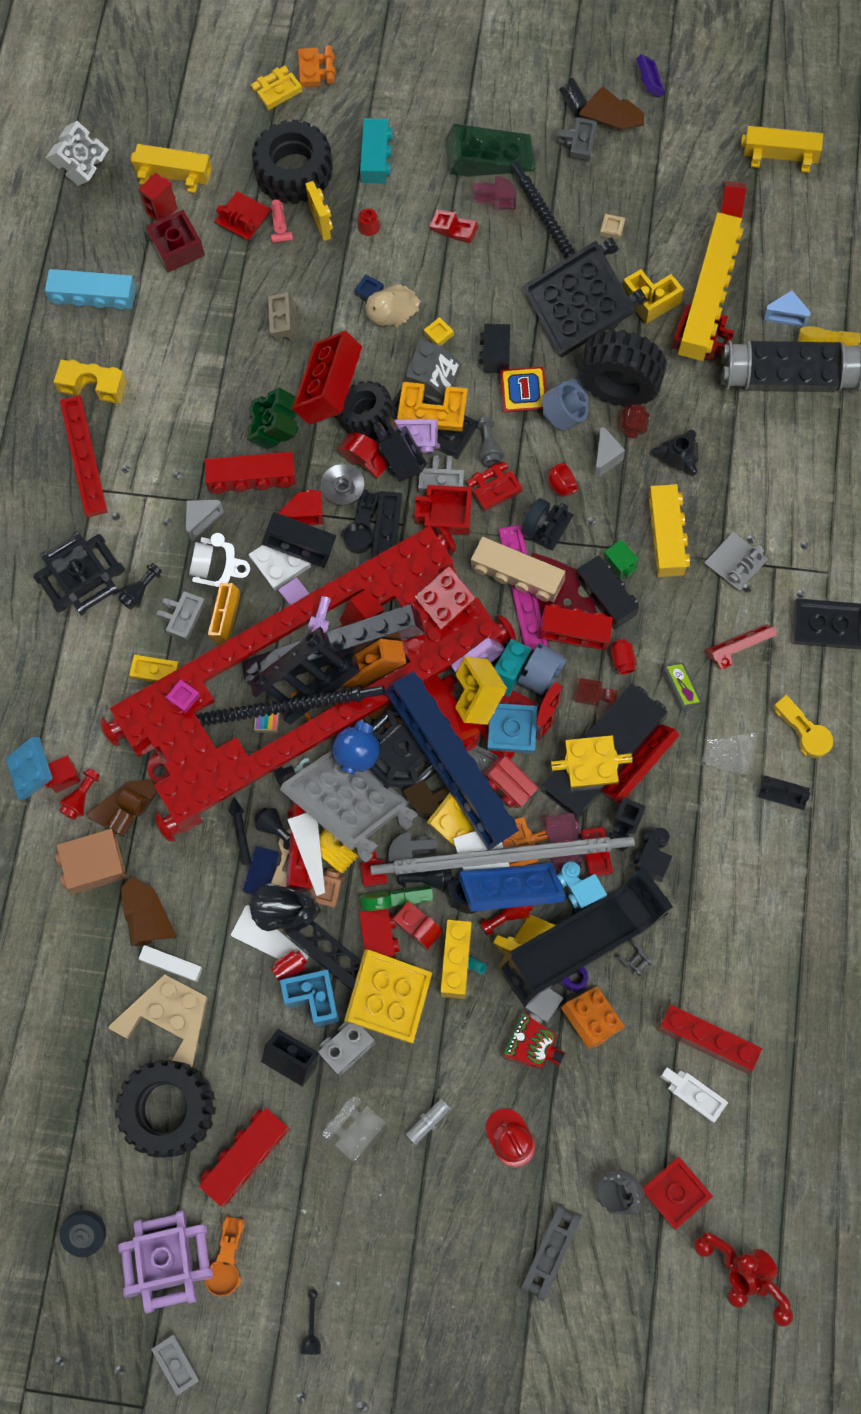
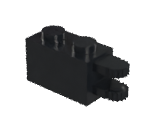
M391 416L385 418L386 426L390 432L388 434L380 422L374 423L373 428L380 440L378 443L379 451L383 457H386L392 474L398 478L399 482L421 473L427 462L406 426L399 428Z

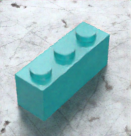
M364 118L360 168L362 183L386 184L387 175H391V162H388V158H392V145H389V140H393V127H389V119Z

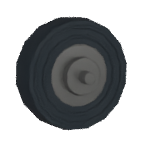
M538 498L529 511L525 510L523 512L526 517L522 526V534L533 538L543 525H548L549 522L546 521L550 508L548 501Z
M78 1210L70 1214L64 1220L60 1229V1242L63 1248L71 1255L77 1257H88L95 1254L102 1247L106 1237V1226L102 1218L88 1210Z

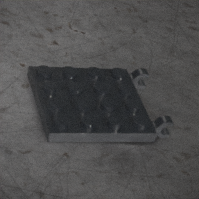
M612 237L600 245L597 241H594L522 286L561 358L588 342L592 336L602 331L605 332L636 313L634 306L642 305L648 301L641 288L630 296H627L605 256L619 250Z

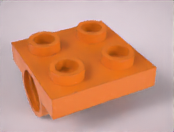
M598 986L565 1003L561 1007L588 1049L599 1046L625 1028Z

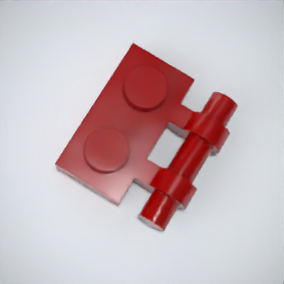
M505 461L499 464L494 463L489 466L488 470L482 473L477 472L472 475V478L466 480L468 487L476 485L479 487L473 490V495L484 512L523 492L521 484L512 471L503 474V471L508 469ZM493 476L496 478L495 480H493V481H491V482H489V483H486V482H485L486 480H488L489 478H491V477H493Z

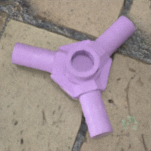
M321 597L316 617L311 616L308 630H311V632L319 627L323 629L324 633L327 632L329 621L325 620L331 598Z

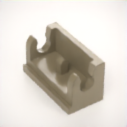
M287 292L268 296L270 335H273L279 343H283L282 337H288L291 342L298 341L296 303L291 295Z

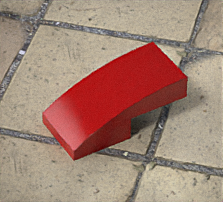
M437 210L429 227L431 230L446 237L472 243L479 226L477 221L458 218L455 212Z

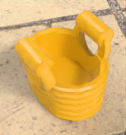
M323 828L319 834L321 858L343 874L350 867V864H353V861H356V858L359 857V854L355 851L356 847L350 850L344 844L341 846L340 840Z

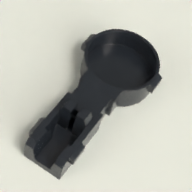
M364 489L360 497L361 501L358 507L357 518L342 530L341 537H343L344 545L352 553H365L374 543V536L370 527L371 519H373L377 504L379 503V492L373 494ZM361 524L364 525V529L360 528Z

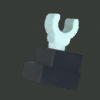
M308 758L303 759L296 768L290 765L283 769L281 766L273 771L280 788L284 782L302 771L303 767L310 763Z

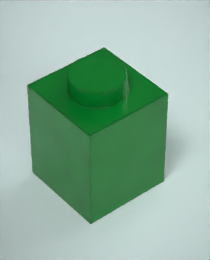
M621 539L604 552L603 561L606 560L610 564L615 576L622 579L625 576L629 578L637 571L639 558Z

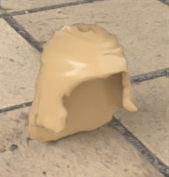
M395 284L369 296L365 305L366 315L370 321L377 325L394 324L398 328L402 323H407L406 320L409 319V316L419 312L420 299H418L414 291L406 286Z

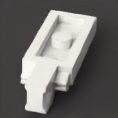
M667 1067L660 1076L670 1084L668 1090L674 1096L713 1124L728 1104L718 1094L690 1074H685L681 1070L676 1074Z

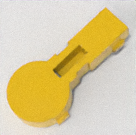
M805 326L800 329L798 342H843L844 346H857L859 342L861 343V333L838 332L814 326Z
M787 695L773 706L775 713L797 732L796 734L800 738V751L804 756L820 758L831 750L833 746L831 732L824 726L814 725L811 721H808L804 716L805 714Z

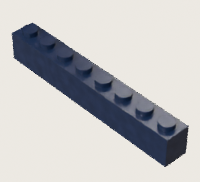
M413 671L392 683L385 690V694L487 849L491 850L520 831L516 826L514 818L504 808L502 800L496 796L490 787L489 780L483 776L477 767L475 759L469 755L463 741L456 735L449 720L438 708L436 700L426 690L423 680Z

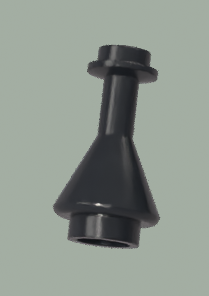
M154 563L146 566L148 571L138 582L119 589L121 595L118 597V600L128 609L140 608L146 586L155 576L157 578L161 577L162 570Z
M275 808L261 809L255 816L256 829L260 832L277 835L284 841L283 847L289 850L291 835L283 828L278 810Z
M451 869L399 874V885L406 887L407 883H425L442 892H445L446 887H448L449 882L452 880Z

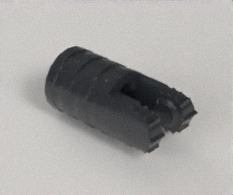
M570 78L568 83L572 91L569 92L564 86L559 90L574 117L581 118L579 114L587 104V100L576 80Z

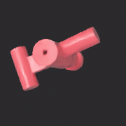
M273 200L271 210L273 212V226L277 234L271 235L272 243L293 240L292 232L285 233L286 220L283 213V203L280 200Z

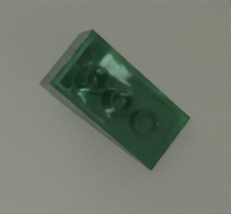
M453 124L445 138L449 174L481 176L514 173L511 168L513 161L518 162L523 172H534L535 170L530 134Z

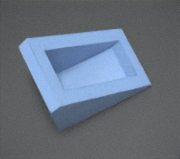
M790 291L767 305L764 321L805 327L808 324L811 312L796 294Z

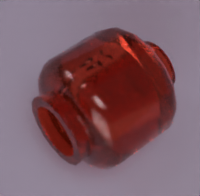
M630 404L629 407L622 410L619 428L625 432V436L638 438V435H643L647 432L650 414L646 411V407Z

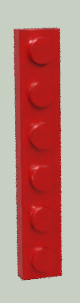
M81 395L60 400L85 516L88 518L108 513Z

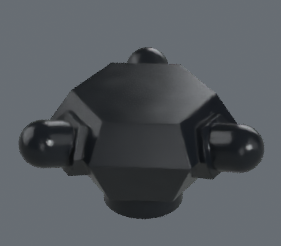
M689 430L683 435L679 434L663 442V446L653 449L652 455L656 458H663L664 462L679 470H686L690 476L696 475L698 471L695 466L696 462H698V443L695 442L696 432Z

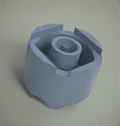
M539 642L517 683L541 696L542 694L546 695L556 680L552 676L558 677L567 659L564 658V655Z

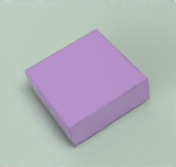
M297 577L278 589L288 605L309 595V592Z

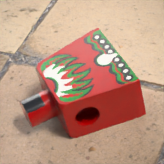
M523 1013L503 1055V1059L542 1070L546 1060L560 1066L566 1052L553 1047L556 1035Z

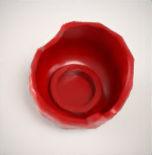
M557 464L549 470L548 484L556 495L566 497L578 491L576 479L567 464Z

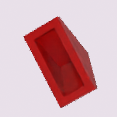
M724 182L722 214L742 218L747 189L746 183Z

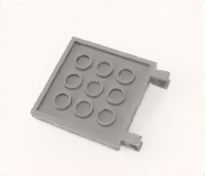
M332 749L284 782L280 790L350 850L356 847L360 858L367 862L373 856L371 853L378 847L374 842L369 841L368 837L395 816L398 817L402 828L407 831L413 825L411 821L418 814L408 809V801L391 787L389 789L384 788V784L369 769L364 772L356 771L355 775L342 771V766L338 765L335 761Z

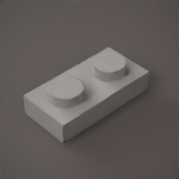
M175 1334L151 1349L177 1396L201 1381Z

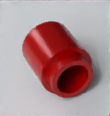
M626 639L613 642L610 652L614 669L617 670L618 675L635 672L637 662L632 643L627 642Z
M292 949L274 962L275 965L270 969L280 982L283 979L296 977L305 971L306 967L304 965L307 963V960L300 951L295 953Z

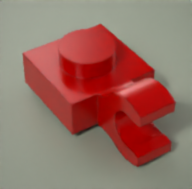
M376 850L371 853L373 856L368 862L361 863L364 888L388 884L387 874H371V865L385 864L384 859L377 860Z

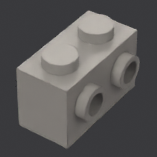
M344 1022L338 1028L339 1033L333 1039L328 1037L319 1046L321 1050L318 1051L319 1055L339 1077L376 1044L375 1040L364 1028L348 1022Z

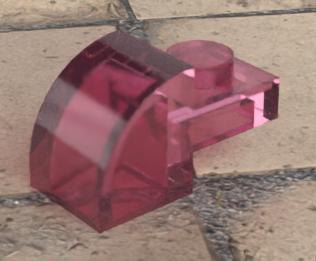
M495 176V183L483 182L474 184V203H495V210H516L515 187L508 179Z

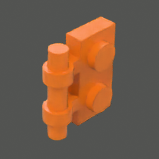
M325 46L323 54H319L318 47L298 49L300 84L302 88L321 86L320 79H326L328 84L334 83L336 69L333 66L335 54L332 51V46ZM320 64H325V68L320 69Z

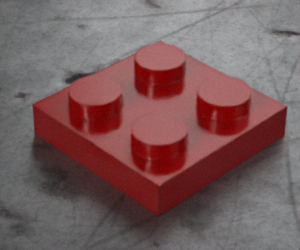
M680 1157L676 1158L643 1187L645 1196L674 1231L713 1197Z

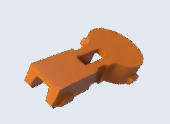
M226 1216L225 1221H223L220 1254L217 1256L216 1262L210 1265V1268L213 1269L214 1277L205 1280V1285L209 1292L216 1296L231 1295L241 1284L242 1278L235 1265V1257L244 1231V1219Z

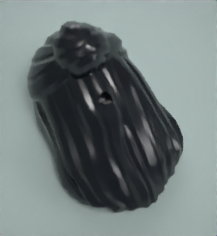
M272 883L261 886L250 904L252 920L255 921L261 930L267 932L280 928L298 927L302 929L308 927L321 912L316 897L305 888L283 887Z

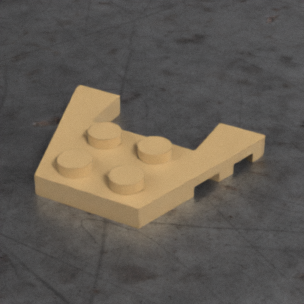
M163 975L110 1024L108 1029L129 1040L140 1019L144 1018L183 1039L172 1060L189 1064L190 1067L194 1068V1060L208 998L175 979Z

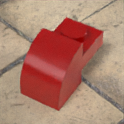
M409 901L404 904L392 919L426 951L431 948L443 933V930L434 920L423 914Z

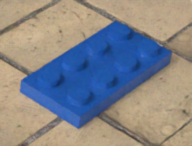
M552 863L462 871L459 874V880L470 912L559 903L565 900V893Z

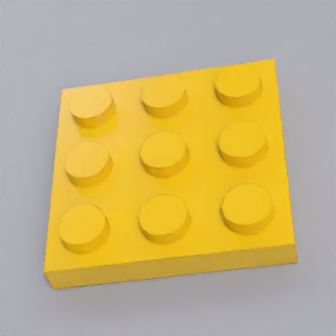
M364 950L344 1021L406 1043H413L432 972L371 950Z

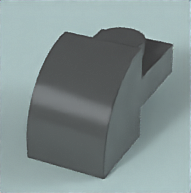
M411 832L399 835L390 846L389 863H394V860L412 859L413 856L436 854L435 839L424 836L416 838V841H412Z

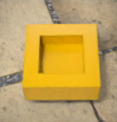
M439 317L424 329V335L432 343L441 346L454 336V331Z

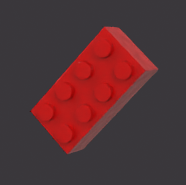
M346 330L314 343L292 410L309 425L321 422L332 416H337L344 408L343 405L349 393V387L362 350V346Z

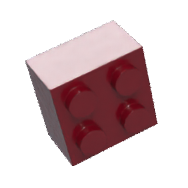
M184 210L145 227L150 243L167 273L205 256L202 242Z

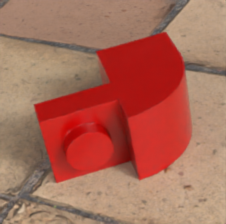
M349 433L337 448V451L349 463L360 464L374 478H379L389 465L386 457L381 455L379 445L361 433Z

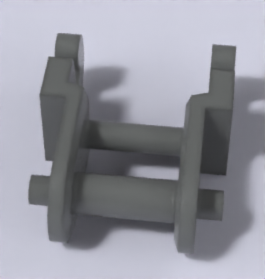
M631 940L630 944L635 946L638 954L628 962L619 954L615 957L621 961L625 968L629 966L634 971V975L641 976L640 971L647 964L652 965L651 958H647L642 953L643 949L634 940ZM640 957L644 961L636 968L633 963Z

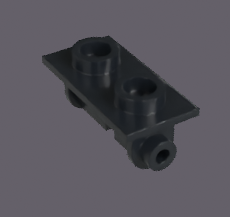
M561 503L560 505L553 506L546 518V521L549 522L548 525H543L539 529L533 540L534 542L552 551L554 550L574 514L568 512L566 504Z
M764 775L758 797L805 810L810 796V788Z

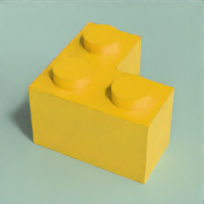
M642 269L623 279V289L627 296L641 288L648 299L646 303L634 306L636 312L646 324L682 302L684 289L672 274L655 284L650 281Z
M465 656L456 673L465 690L455 708L464 723L488 725L507 687L489 659Z

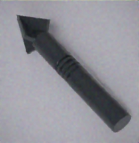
M233 798L229 813L233 815L242 865L251 864V858L242 817L244 810L236 798Z

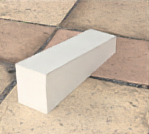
M145 945L139 956V960L144 964L194 982H198L203 969L201 966Z

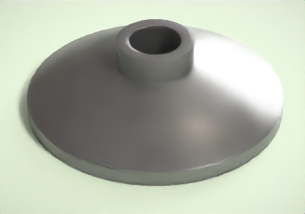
M338 464L329 468L323 474L320 486L323 496L329 502L336 505H348L361 497L365 488V481L362 473L354 466ZM341 486L347 487L345 490H340L339 488Z

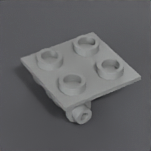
M732 532L704 564L740 591L768 559L763 556L764 549L761 546L752 547Z

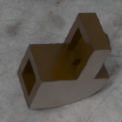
M424 779L403 790L404 798L408 801L410 808L419 817L428 820L450 793L448 788L445 787L432 794Z

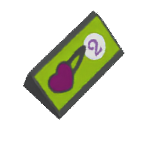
M684 663L663 667L662 673L681 712L702 704Z

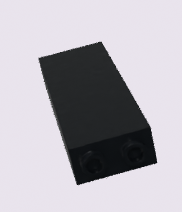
M631 683L584 738L613 735L614 748L617 755L631 753L633 756L658 726L664 722L668 711L660 701L651 699L645 689L640 686L636 687ZM626 763L618 764L617 774ZM566 769L555 770L542 784L541 792L578 821L607 785L571 788Z

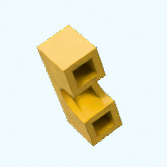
M61 360L54 384L58 393L78 396L86 384L94 383L97 384L95 391L99 400L120 404L127 380L124 372L115 367L104 368L93 363L88 365L79 363L76 360Z
M447 920L441 997L466 999L472 922Z

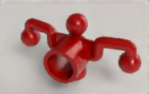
M707 1232L702 1237L697 1238L694 1243V1249L699 1256H710L714 1251V1247L725 1253L724 1262L730 1270L729 1279L733 1286L728 1293V1301L732 1306L736 1308L744 1307L748 1302V1296L757 1294L760 1297H766L770 1293L779 1304L772 1313L774 1322L781 1327L791 1324L793 1321L791 1305L788 1298L772 1281L776 1278L778 1269L773 1258L762 1249H755L738 1257L736 1256L735 1249L730 1244L713 1233Z

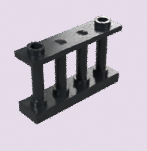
M319 627L307 634L301 642L264 671L253 677L250 681L252 695L256 698L265 691L277 701L290 700V698L273 686L281 678L299 691V693L292 697L295 700L296 697L302 699L303 696L308 698L309 695L314 697L315 694L320 696L321 693L326 695L327 692L333 693L360 672L357 657L350 652L344 658H340L325 645L324 631ZM315 651H318L332 662L334 666L323 672L308 657ZM300 664L317 679L309 685H305L290 671ZM309 707L308 710L302 708L301 711L296 709L295 712L290 710L289 713L284 711V721L291 725L311 708Z

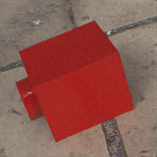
M68 755L48 764L52 780L45 784L47 788L51 787L55 793L81 782L74 763Z

